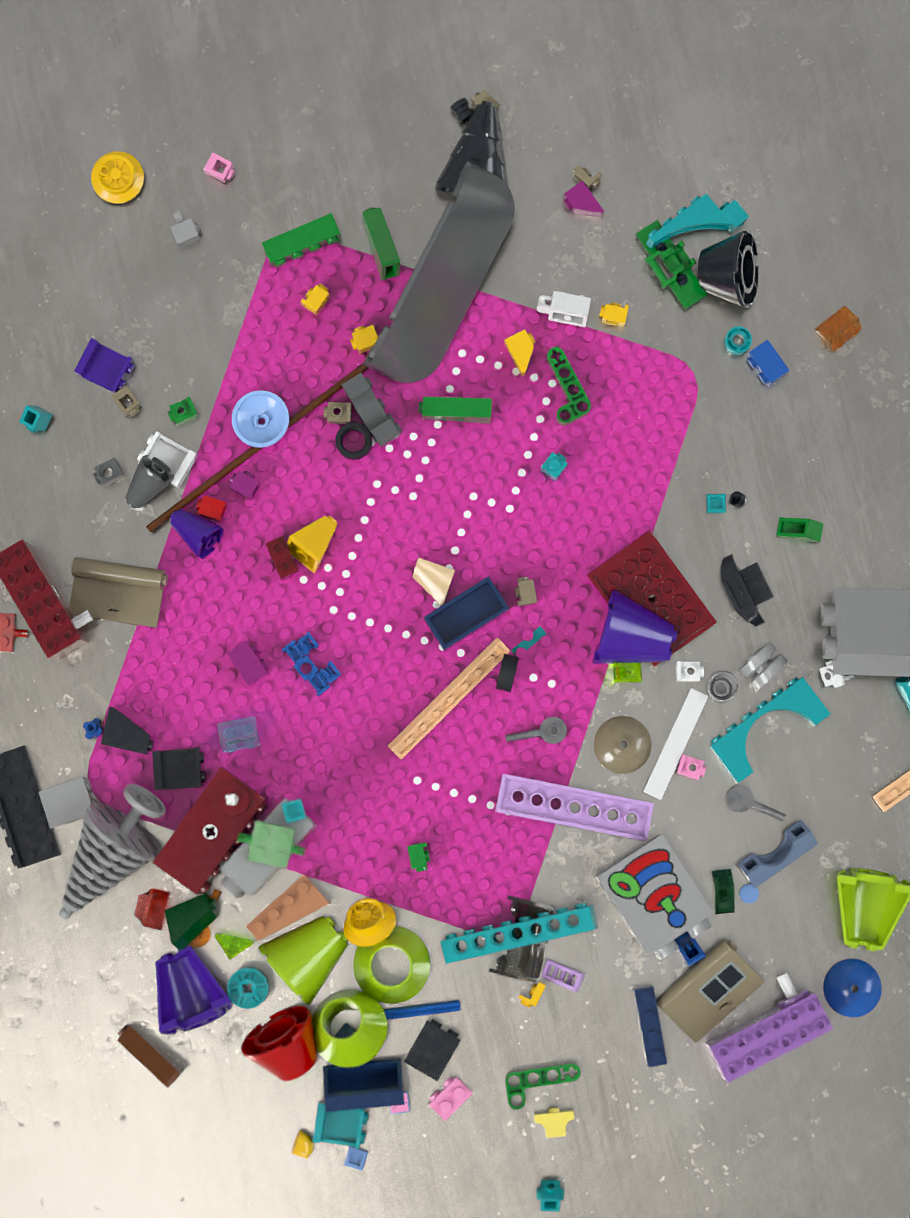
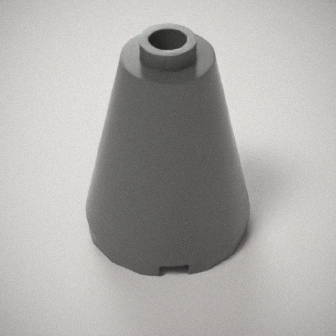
M144 455L140 459L125 496L130 507L141 508L173 481L174 474L171 476L169 473L171 469L156 457L152 459L147 458L149 455Z

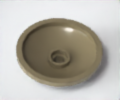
M617 716L604 722L597 730L594 738V752L601 765L609 771L619 774L631 773L641 768L648 760L651 752V738L648 730L640 721L628 716ZM621 741H626L627 746L625 748L620 747Z

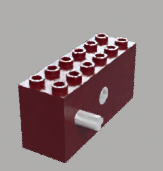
M21 539L1 551L0 579L46 657L54 662H58L88 644L89 642L81 627L93 620L92 616L87 610L74 618L32 545Z

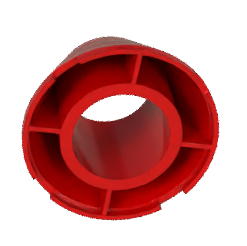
M293 1006L283 1009L269 1016L270 1021L263 1026L258 1024L242 1043L241 1051L243 1055L281 1081H291L308 1072L317 1061V1052L311 1012L305 1006Z

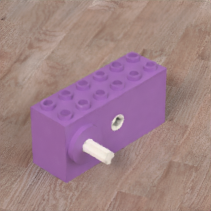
M787 972L776 977L786 996L785 999L778 1002V1006L705 1043L722 1078L729 1083L832 1030L833 1027L816 993L808 989L797 992Z

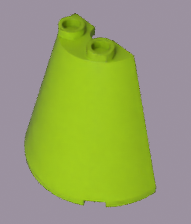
M850 868L849 872H846L845 869L838 871L837 883L844 944L850 948H858L859 945L866 946L867 950L873 952L883 950L910 900V882L906 879H902L901 882L896 878V875L872 869Z
M323 915L258 947L261 954L267 957V962L296 995L299 994L302 997L301 1000L308 1006L313 1002L349 945L346 942L345 934L342 931L338 933L334 929L336 924L329 916L325 918Z

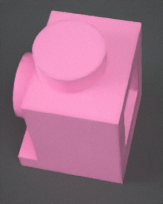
M215 153L211 154L204 167L205 174L211 175L224 183L227 179L231 180L235 173L233 163ZM224 168L225 170L223 173H219L218 169Z
M682 754L676 774L699 780L700 777H704L707 766L703 765L704 761ZM690 764H694L696 766L695 771L689 770Z

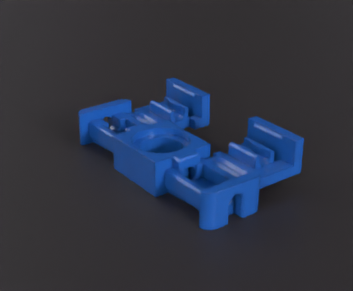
M307 632L306 635L298 640V643L293 640L282 649V652H287L295 663V669L305 681L308 680L318 692L316 695L320 696L342 674L332 661H329L327 668L324 670L321 668L320 672L317 673L319 670L306 654L309 655V651L312 648H318L319 645L310 633ZM304 663H309L312 666V670L308 674H304L301 671V666Z

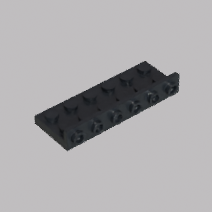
M26 745L0 753V826L2 830L5 829L6 831L5 841L7 847L12 849L13 855H11V860L18 869L61 855L54 831L50 829L40 799V788Z

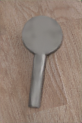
M549 717L542 722L540 729L506 734L505 738L506 742L541 736L545 742L556 744L565 738L567 728L564 721L560 718Z
M744 785L733 786L727 793V804L736 812H744L751 807L780 821H783L786 816L784 813L754 801L752 791Z

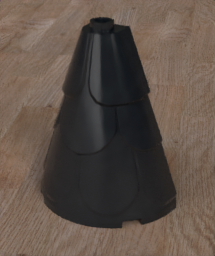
M482 101V104L477 105L462 130V136L450 154V159L436 182V191L453 193L459 181V175L467 160L496 175L509 187L497 107L493 106V102Z

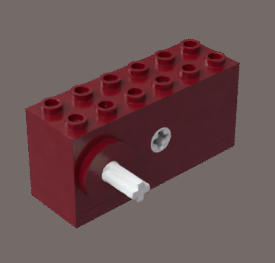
M220 767L152 863L196 895L206 893L212 885L210 883L212 877H217L222 871L220 869L222 863L228 861L234 854L232 849L235 845L238 846L242 843L238 841L239 833L244 834L247 829H252L256 823L255 817L257 814H262L267 808L268 804L266 802L268 799L231 772ZM210 828L214 829L215 836L210 835Z

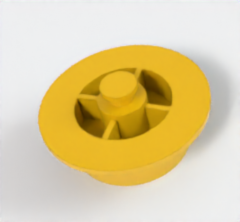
M114 151L103 155L97 160L92 169L91 182L95 192L103 200L117 204L125 203L133 199L140 192L144 183V172L141 164L134 156L126 152Z
M372 898L359 900L347 912L343 928L345 937L356 946L368 947L376 945L392 933L396 924V915L393 909L386 903Z

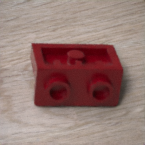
M283 536L265 543L282 581L288 579L289 575L298 572V568Z

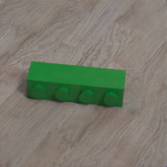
M332 213L261 243L271 267H281L292 258L297 260L302 258L304 253L309 251L313 253L320 250L321 246L325 244L333 245L337 243L341 238V233Z

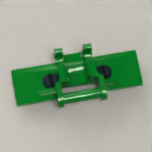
M656 220L635 234L649 254V257L644 261L646 264L649 263L661 281L662 288L664 289L669 286L684 309H687L707 296V293L701 289L699 281L691 271V268L697 262L694 258L690 259L688 257L682 240L676 246L670 238L652 249L647 246L648 235L657 228L659 230L662 228L660 222ZM660 258L662 260V262L672 275V278L668 280V278L656 262V259Z

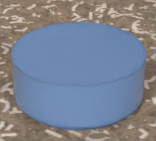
M745 884L739 890V897L745 903H754L759 897V891L757 887L754 889L751 884Z

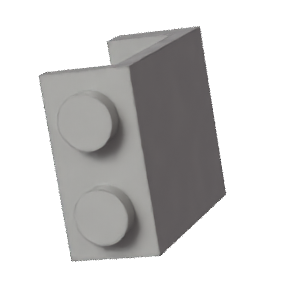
M85 777L39 792L50 829L86 817L88 806L92 803L94 805L97 803L96 799L91 797L90 791H93L92 786Z

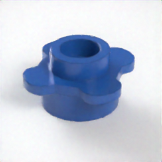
M94 718L93 721L83 724L87 739L90 740L92 737L97 738L102 735L103 727L100 724V719Z

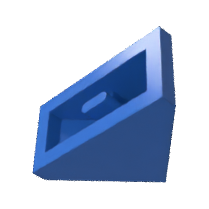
M688 931L674 939L679 946L678 951L688 966L706 956L695 938L692 939Z

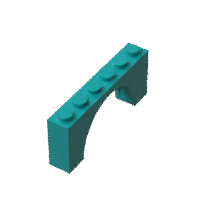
M797 677L787 683L789 686L783 691L780 688L772 694L774 698L771 701L767 702L764 700L756 706L759 710L753 714L751 711L741 718L743 722L739 725H736V723L732 724L726 729L727 734L723 737L719 734L711 740L712 745L709 748L736 784L754 772L746 755V739L751 726L760 716L771 711L786 710L801 715L812 726H816L831 714L803 677L799 680Z

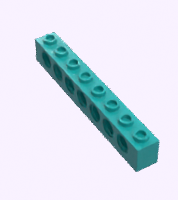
M587 903L575 905L576 909L569 911L568 907L556 910L557 914L552 915L549 912L538 914V918L535 919L527 916L519 918L520 922L514 924L512 920L500 923L501 927L496 928L493 925L482 927L483 931L479 932L471 929L463 931L464 935L458 937L456 933L446 935V939L440 941L445 964L595 930L598 928L593 905L587 906ZM572 914L579 918L577 925L572 924L570 921ZM553 919H557L560 922L559 929L552 927ZM535 923L541 926L540 934L535 933L533 930ZM516 927L520 928L523 932L521 938L516 937L514 934ZM497 932H501L504 935L503 942H499L496 939ZM479 936L485 939L484 947L480 946L477 942ZM461 940L465 941L467 944V949L465 951L461 950L459 947V942Z

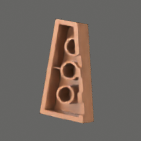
M304 874L245 927L260 941L330 904V902Z

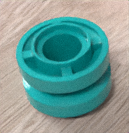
M741 326L731 328L724 339L726 350L733 355L746 353L752 344L751 333ZM740 337L743 340V344L736 345L733 338Z

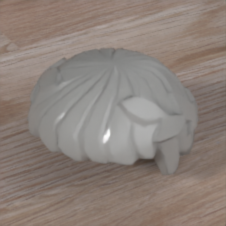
M728 671L715 672L707 683L709 696L717 702L729 701L734 697L738 689V682L735 676Z

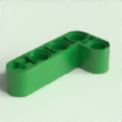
M552 347L547 353V362L569 402L558 409L556 420L560 425L567 426L587 416L591 409V403L564 351L559 347ZM553 353H555L556 356L560 355L558 359L560 363L559 366L555 358L551 359ZM564 369L570 375L567 378H562L559 372ZM575 386L578 389V393L572 395L568 392V388ZM584 403L587 406V410L581 412L577 409V405ZM568 412L570 414V418L568 420H562L560 418V413Z
M570 1062L509 1072L505 1077L509 1106L514 1110L524 1107L526 1101L524 1089L578 1080L581 1075L579 1066ZM570 1067L577 1070L574 1073V1077H570V1074H563L565 1078L561 1079L559 1068H563V1072L569 1071ZM549 1070H556L558 1072L556 1079L550 1080L547 1078ZM532 1072L537 1073L539 1076L538 1081L535 1083L528 1081V1075ZM513 1075L519 1078V1083L515 1086L510 1085L508 1082L509 1077ZM514 1095L521 1096V1104L514 1105L511 1102Z

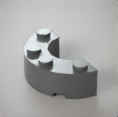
M359 373L341 384L362 422L376 443H379L380 448L401 436L402 429L397 422L395 423L391 414H386L383 410L386 407L380 398L377 399L371 389L373 384L368 376L364 378L362 373Z

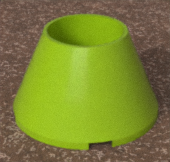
M395 926L392 933L382 942L373 946L357 947L353 959L354 976L360 988L376 999V1001L387 1004L405 1002L417 995L427 982L430 973L429 952L418 935L404 927ZM396 947L407 955L410 962V971L403 981L396 984H387L379 980L375 975L372 966L373 958L382 948Z
M342 990L331 994L319 1004L312 1017L316 1051L323 1059L339 1067L351 1068L369 1062L380 1052L379 1050L387 1037L388 1024L383 1008L376 999L362 991ZM344 1010L360 1012L361 1024L352 1036L345 1039H337L331 1036V1022L338 1013Z

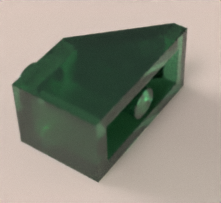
M731 869L712 871L715 914L734 913V882Z

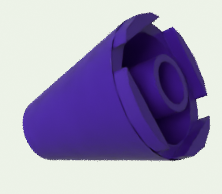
M183 509L174 511L170 517L172 527L193 553L201 559L209 556L215 550L213 545L216 542L220 543L222 540L224 529L220 525Z

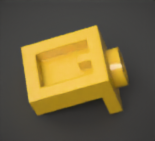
M538 982L537 985L533 984L529 995H532L531 999L520 994L518 997L521 999L520 1003L529 1008L532 1005L536 1007L546 985Z

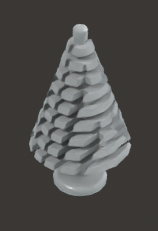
M128 784L124 788V796L133 807L128 815L119 809L116 811L113 806L96 803L94 805L92 803L88 806L83 829L80 833L81 839L79 840L74 863H72L68 878L69 884L66 885L65 889L66 895L63 896L62 900L64 907L59 912L63 919H69L72 912L80 911L83 909V905L85 906L92 902L93 899L102 896L100 893H106L110 888L120 883L121 880L126 879L141 866L143 867L150 860L157 857L160 852L158 843L154 836L137 822L142 814L152 818H160L166 812L162 801L152 792L139 785Z

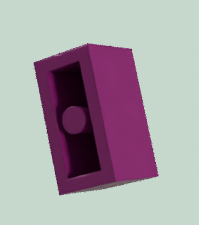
M245 641L228 652L227 655L250 687L268 675L267 669L269 667L263 658L259 660L256 653H258V650L254 644H249Z

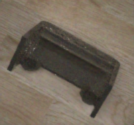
M510 895L507 897V899L513 900L510 911L516 917L514 923L520 922L519 918L530 916L531 919L538 918V914L549 912L550 915L555 914L554 906ZM538 923L533 925L534 932L537 934L541 932V926ZM517 927L514 930L515 936L521 938L523 935L522 930ZM548 941L507 950L506 955L503 954L497 959V969L490 968L489 972L517 980L536 982L540 976Z

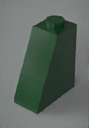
M204 893L164 910L171 943L179 951L183 950L218 917L216 900L207 893Z

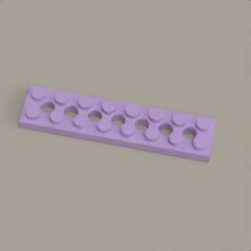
M502 774L495 812L647 841L654 803ZM515 791L522 792V801L515 802L513 800V793ZM536 794L542 797V803L539 806H535L532 803V797ZM554 798H558L561 801L560 808L556 810L550 805ZM572 802H577L580 805V810L577 813H572L569 809ZM593 805L599 809V813L595 817L590 816L588 813L589 808ZM611 809L616 810L618 814L617 818L613 821L607 817V813ZM629 813L636 815V822L633 824H629L626 821V816Z

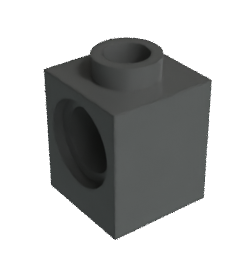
M115 457L94 467L96 473L93 475L97 483H101L104 487L125 478ZM106 469H112V475L105 478L103 472Z

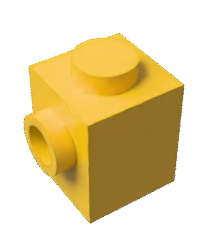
M373 325L368 327L360 326L354 329L355 332L352 333L353 339H350L353 349H357L359 354L371 349L374 343H376L378 336Z

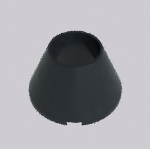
M741 231L703 249L698 260V279L701 289L743 308H750L748 305H753L759 283V266H755V255H758L755 238L750 231Z

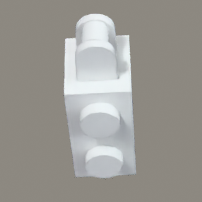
M554 291L553 297L539 296L537 311L549 314L548 320L586 327L591 298Z

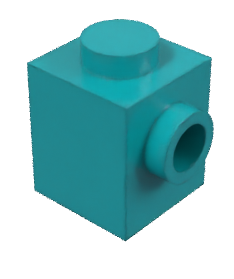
M26 405L19 422L27 426L26 429L34 433L46 431L53 414L39 406Z
M552 452L540 470L556 482L568 465L565 462L567 459L560 453L555 454Z

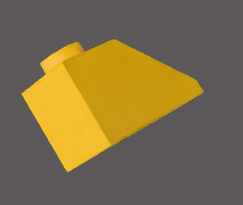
M525 329L505 339L504 342L521 376H524L527 372L534 349L533 344L535 343L532 334H527Z

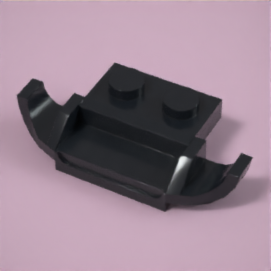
M733 554L724 557L721 566V580L737 613L754 626L765 623L757 605L773 598L774 595L758 562L740 570L735 563Z

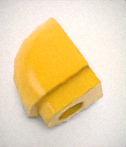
M299 1130L290 1154L305 1159L312 1155L314 1144L309 1134Z

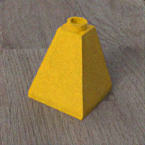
M323 516L288 538L287 546L291 555L314 574L318 570L337 527L336 520L331 516Z

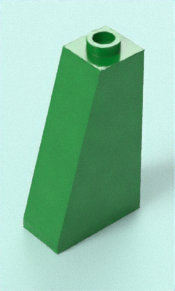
M381 207L368 208L362 212V221L381 281L400 276V259Z
M423 397V402H419L418 413H422V419L490 424L492 399Z

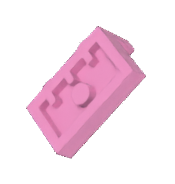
M457 1076L454 1079L450 1077L443 1084L445 1088L440 1093L436 1091L429 1098L431 1101L429 1106L444 1121L473 1094Z

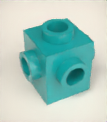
M541 1180L540 1188H536V1200H540V1211L560 1212V1200H564V1188H560V1180Z

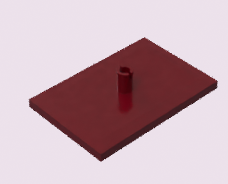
M650 529L587 574L607 603L613 589L673 624L674 631H677L675 643L671 642L670 649L672 654L717 623ZM651 662V663H652L653 666L655 667V666H657V665H658L659 663H661V662Z

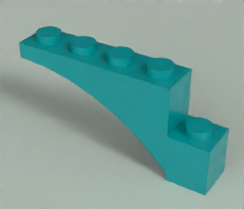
M707 193L702 197L698 195L690 202L692 205L688 208L682 207L676 213L677 216L674 219L670 217L662 224L663 227L661 229H654L648 235L649 239L646 244L652 249L673 236L695 230H726L732 234L745 224L750 216L736 200H733L731 203L727 201L718 208Z

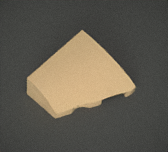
M418 558L413 578L442 606L444 605L455 570Z

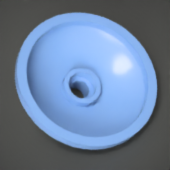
M253 391L244 395L236 403L232 413V426L238 438L245 444L257 448L268 447L277 443L285 435L289 426V412L282 399L274 393ZM260 419H265L263 425L259 424Z

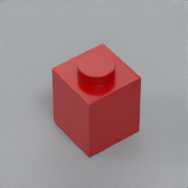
M204 495L203 499H199L196 509L200 516L222 522L227 503Z

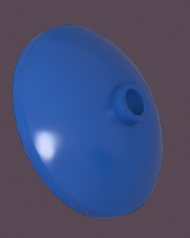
M844 959L834 964L827 972L823 983V992L828 1005L835 1012L846 1017H860L868 1014L876 1007L881 997L882 984L876 970L867 962L859 959ZM853 985L858 987L856 992L851 991Z

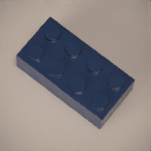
M488 576L423 618L445 652L508 612L509 607Z
M401 1059L372 1061L351 1068L336 1065L323 1066L326 1112L405 1105Z

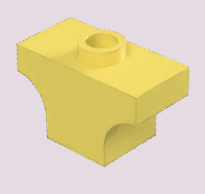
M556 1107L548 1108V1112L534 1113L535 1123L544 1126L546 1138L566 1136V1124L574 1119L573 1109L559 1111V1108Z

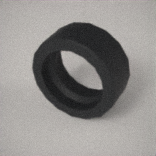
M356 422L347 423L337 432L336 446L340 454L345 458L351 460L361 459L371 450V434L364 425ZM351 430L360 431L365 437V445L358 452H350L343 446V437Z
M508 654L503 655L496 689L511 692L519 657Z

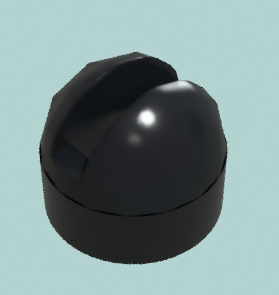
M739 491L733 492L730 496V503L735 507H743L747 502L746 496Z

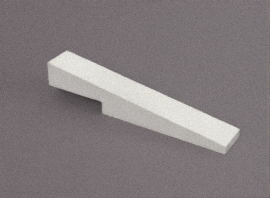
M693 688L690 689L643 793L658 800L662 799L708 699L707 695Z

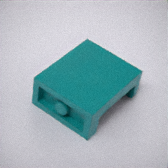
M319 1101L313 1142L360 1148V1144H364L366 1132H362L363 1124L367 1125L368 1113H365V1108L326 1112L325 1102Z

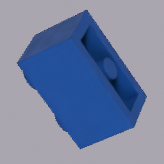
M768 339L751 350L747 355V361L750 366L758 370L760 373L758 377L762 383H767L768 386L778 381L790 371Z

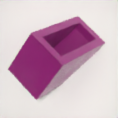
M583 181L564 193L563 204L568 210L571 209L573 213L599 218L604 215L603 208Z

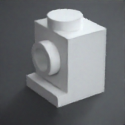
M676 662V682H699L700 677H704V666H700V662ZM688 668H692L694 670L693 675H689L687 673Z

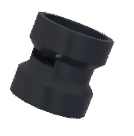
M465 97L459 99L450 107L451 111L458 115L457 120L460 124L468 122L474 112L473 108H469V102Z

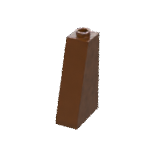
M133 1024L128 1027L125 1025L119 1031L118 1035L120 1037L117 1041L165 1087H170L184 1071L181 1066Z

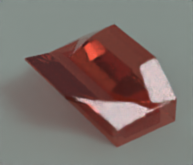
M151 888L148 892L138 895L134 916L141 921L142 926L162 930L165 919L164 910L167 909L171 892Z

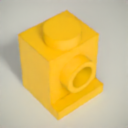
M319 283L314 289L310 288L305 296L307 299L304 300L302 298L300 302L303 307L318 315L330 298L328 289Z
M617 303L606 304V306L602 305L599 315L603 317L602 323L624 327L629 305L625 304L624 308Z

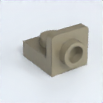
M578 165L573 169L572 175L579 183L583 181L588 189H595L601 184V172L591 179V174L585 167L582 169Z

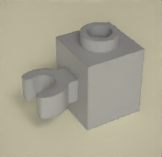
M179 210L173 212L172 214L177 224L170 228L178 247L181 248L200 240L198 234L201 231L197 222L193 223L191 218L184 221Z

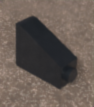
M110 706L101 744L148 755L149 751L152 752L154 747L153 736L118 709Z

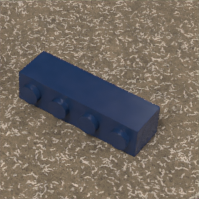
M649 985L633 988L647 1067L667 1064L654 987Z

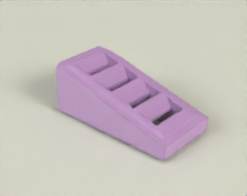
M547 959L541 974V978L575 992H579L585 977V973ZM552 965H553V966H555V969H554V972H553V974H552V977H550V976H548V975H549L550 970H551V967H552ZM559 969H562L560 978L558 980L556 979L557 974L559 972ZM570 972L567 982H563L566 973ZM574 975H577L575 984L573 986L571 985L572 980L574 978Z

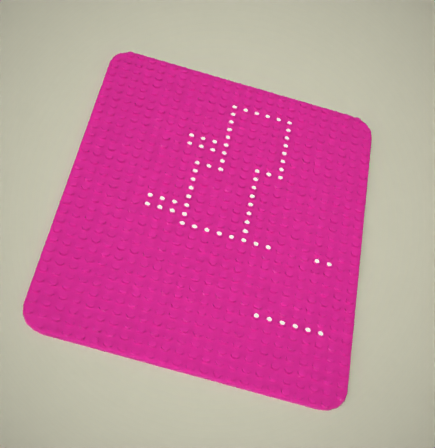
M337 243L333 245L325 244L321 246L320 250L313 253L311 251L304 253V256L300 259L293 260L292 258L281 267H271L268 257H266L198 449V456L194 461L181 499L252 447L238 438L232 426L233 409L244 395L253 391L274 393L285 403L290 418L365 361L369 351L359 354L357 349H353L350 339H353L352 333L355 332L354 329L360 326L368 327L373 325L377 336H379L384 326L390 327L393 320L389 317L414 269L400 265V276L381 281L373 255ZM320 283L328 289L330 298L319 314L315 315L303 307L300 301L302 298L306 300L305 296L309 289H314ZM478 290L441 363L427 378L413 383H401L393 381L370 368L362 373L364 378L368 376L372 382L373 387L371 389L377 399L380 398L386 408L383 410L385 413H390L395 423L397 422L403 432L400 433V437L380 448L379 443H376L371 436V450L365 457L351 460L342 456L337 449L335 439L337 432L345 424H330L327 422V418H324V406L328 407V402H351L342 388L287 429L285 435L277 443L263 447L182 508L187 512L220 525L224 529L222 540L220 543L216 542L213 545L215 550L209 556L201 559L193 553L171 526L157 569L165 570L168 575L167 586H164L158 626L157 628L136 626L102 727L104 732L109 707L111 706L118 709L153 736L154 747L152 751L201 748V752L204 751L205 763H202V771L206 772V782H203V787L155 790L152 752L149 751L148 755L102 745V733V735L97 737L88 766L87 777L91 783L93 794L100 803L113 806L116 811L119 809L128 815L133 807L124 796V788L128 784L139 785L157 796L166 808V812L160 818H152L142 814L139 819L175 831L220 767H223L268 799L266 802L268 804L267 808L262 814H257L256 820L263 822L284 798L291 801L301 799L305 814L318 825L300 846L305 847V851H302L305 852L304 856L293 853L285 869L305 874L314 879L464 930L475 929V932L483 931L482 927L493 925L496 928L501 927V922L512 920L513 924L520 922L519 918L524 916L528 908L555 823L495 812L502 774L563 786L569 785L609 665L592 663L608 613V603L588 578L587 574L649 529L653 533L697 402L698 385L692 370L684 361L671 354L587 326L581 327L548 320L549 314L541 313L536 309ZM525 329L527 334H532L535 343L533 344L534 349L527 372L524 376H521L504 342L505 339ZM552 347H559L564 351L591 403V409L587 416L567 426L560 425L556 420L558 409L569 402L547 362V353ZM553 353L551 359L555 358L559 366L560 363L558 359L560 355L556 356L555 353ZM564 369L559 372L562 378H567L570 375ZM571 386L568 388V392L575 395L578 393V389L575 386ZM423 397L492 399L490 424L422 419V413H418L419 402H423ZM351 402V423L356 422L364 425ZM579 403L577 409L583 412L587 410V406L584 403ZM340 409L334 410L335 415H339L341 413ZM562 412L560 413V418L562 420H568L570 418V414L568 412ZM265 419L259 420L260 425L265 423ZM351 430L343 437V446L350 452H358L365 445V437L360 431ZM552 452L562 454L567 459L565 462L568 463L566 469L556 482L540 470ZM239 470L243 473L245 470L255 475L254 479L261 484L251 501L230 488L231 484L229 481L234 473L237 474ZM206 495L226 502L227 507L222 522L200 516L196 509L199 499H203V496ZM323 516L334 518L337 522V527L316 573L314 574L293 557L298 572L289 575L288 579L282 581L265 543L283 536L287 544L288 538L292 534ZM418 558L455 570L444 604L489 576L508 605L509 611L444 652L423 618L441 607V605L413 578ZM529 577V580L533 579L537 604L518 607L517 601H521L520 598H516L515 587H518V578ZM539 626L547 633L529 649L518 648L516 650V656L519 657L511 692L496 689L501 660L402 760L388 747L497 637L510 650L508 655L515 656L511 650L523 640H532L533 631ZM307 632L310 633L319 645L316 649L312 648L309 651V655L306 654L319 670L317 673L320 672L321 668L322 670L327 668L329 661H332L342 674L320 696L316 695L318 692L308 680L305 681L294 667V661L287 652H282L286 645L293 640L298 643V640L306 635ZM245 641L249 644H254L258 650V653H256L259 660L263 658L269 667L267 669L268 675L250 687L227 655L228 652ZM309 663L302 664V673H310L312 666ZM549 717L560 718L564 721L567 728L565 738L556 744L545 742L541 736L506 742L505 738L506 734L540 729L542 722ZM515 791L513 793V800L515 802L522 801V792ZM536 794L532 797L533 805L539 806L542 803L540 795ZM554 798L550 805L555 810L559 809L561 801L558 798ZM255 825L252 827L251 830L247 829L244 834L251 835L254 831ZM210 828V835L215 836L214 829ZM242 842L238 846L235 845L232 851L236 852L244 842ZM427 842L424 851L428 850L430 862H427L428 870L416 872V868H411L407 846Z

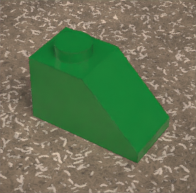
M780 517L776 536L805 542H821L823 523L805 518Z

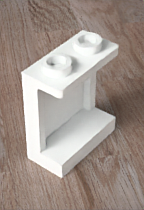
M156 431L155 435H150L147 441L149 445L145 451L142 450L137 460L140 461L144 455H149L147 458L150 459L153 457L160 459L171 469L169 472L171 476L174 474V479L170 484L180 488L198 455Z

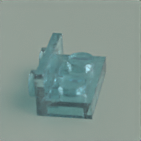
M255 716L217 724L223 752L231 753L239 749H251L261 745Z

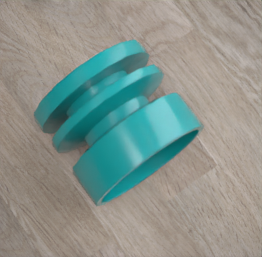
M248 966L241 968L231 975L228 981V996L234 1005L240 1008L251 1009L257 1007L266 1000L270 993L269 978L263 970L257 967ZM250 983L252 985L251 989L253 991H248L246 993L244 991L245 987L243 985H248Z

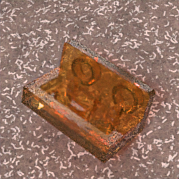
M844 305L816 327L815 330L829 344L830 349L835 351L842 347L851 337L857 335L862 326L859 318Z

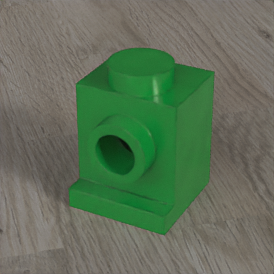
M190 396L169 406L170 411H168L170 420L171 422L175 421L177 425L199 417ZM184 408L185 411L183 414H179L178 409Z
M427 842L407 846L411 868H416V872L428 870L427 862H430L428 850L424 851Z

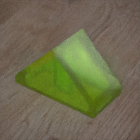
M613 663L611 665L613 684L643 682L641 663Z
M215 933L217 942L229 960L255 943V940Z

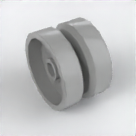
M770 641L762 649H758L739 670L745 678L750 677L754 672L758 673L751 681V684L757 690L764 686L788 662L782 654H778L772 660L769 659L776 652V647Z

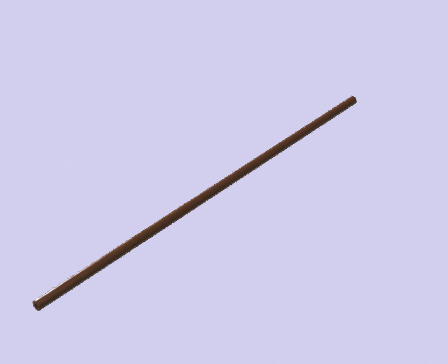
M361 364L290 417L288 429L342 389L341 384L359 373H363L368 367ZM249 448L148 524L146 528L149 532H152L168 520L174 511L184 508L262 448Z

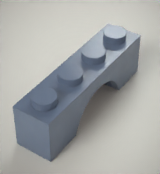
M799 820L785 830L784 840L775 851L766 855L752 853L739 862L738 865L746 879L755 889L814 848L818 843L810 829L802 820Z

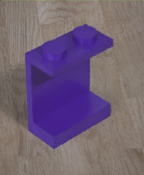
M91 338L74 372L76 375L116 393L126 385L125 378L127 374L132 373L135 364H133L134 360L132 357H126Z

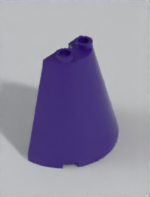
M612 589L607 606L608 613L592 663L617 664L669 661L672 655V650L670 649L671 642L675 643L677 637L674 625Z
M187 945L183 950H178V953L175 955L167 953L161 956L160 960L156 961L160 1034H176L178 1029L186 1032L199 1028L225 1015L226 1008L228 1010L232 1008L231 999L191 946Z

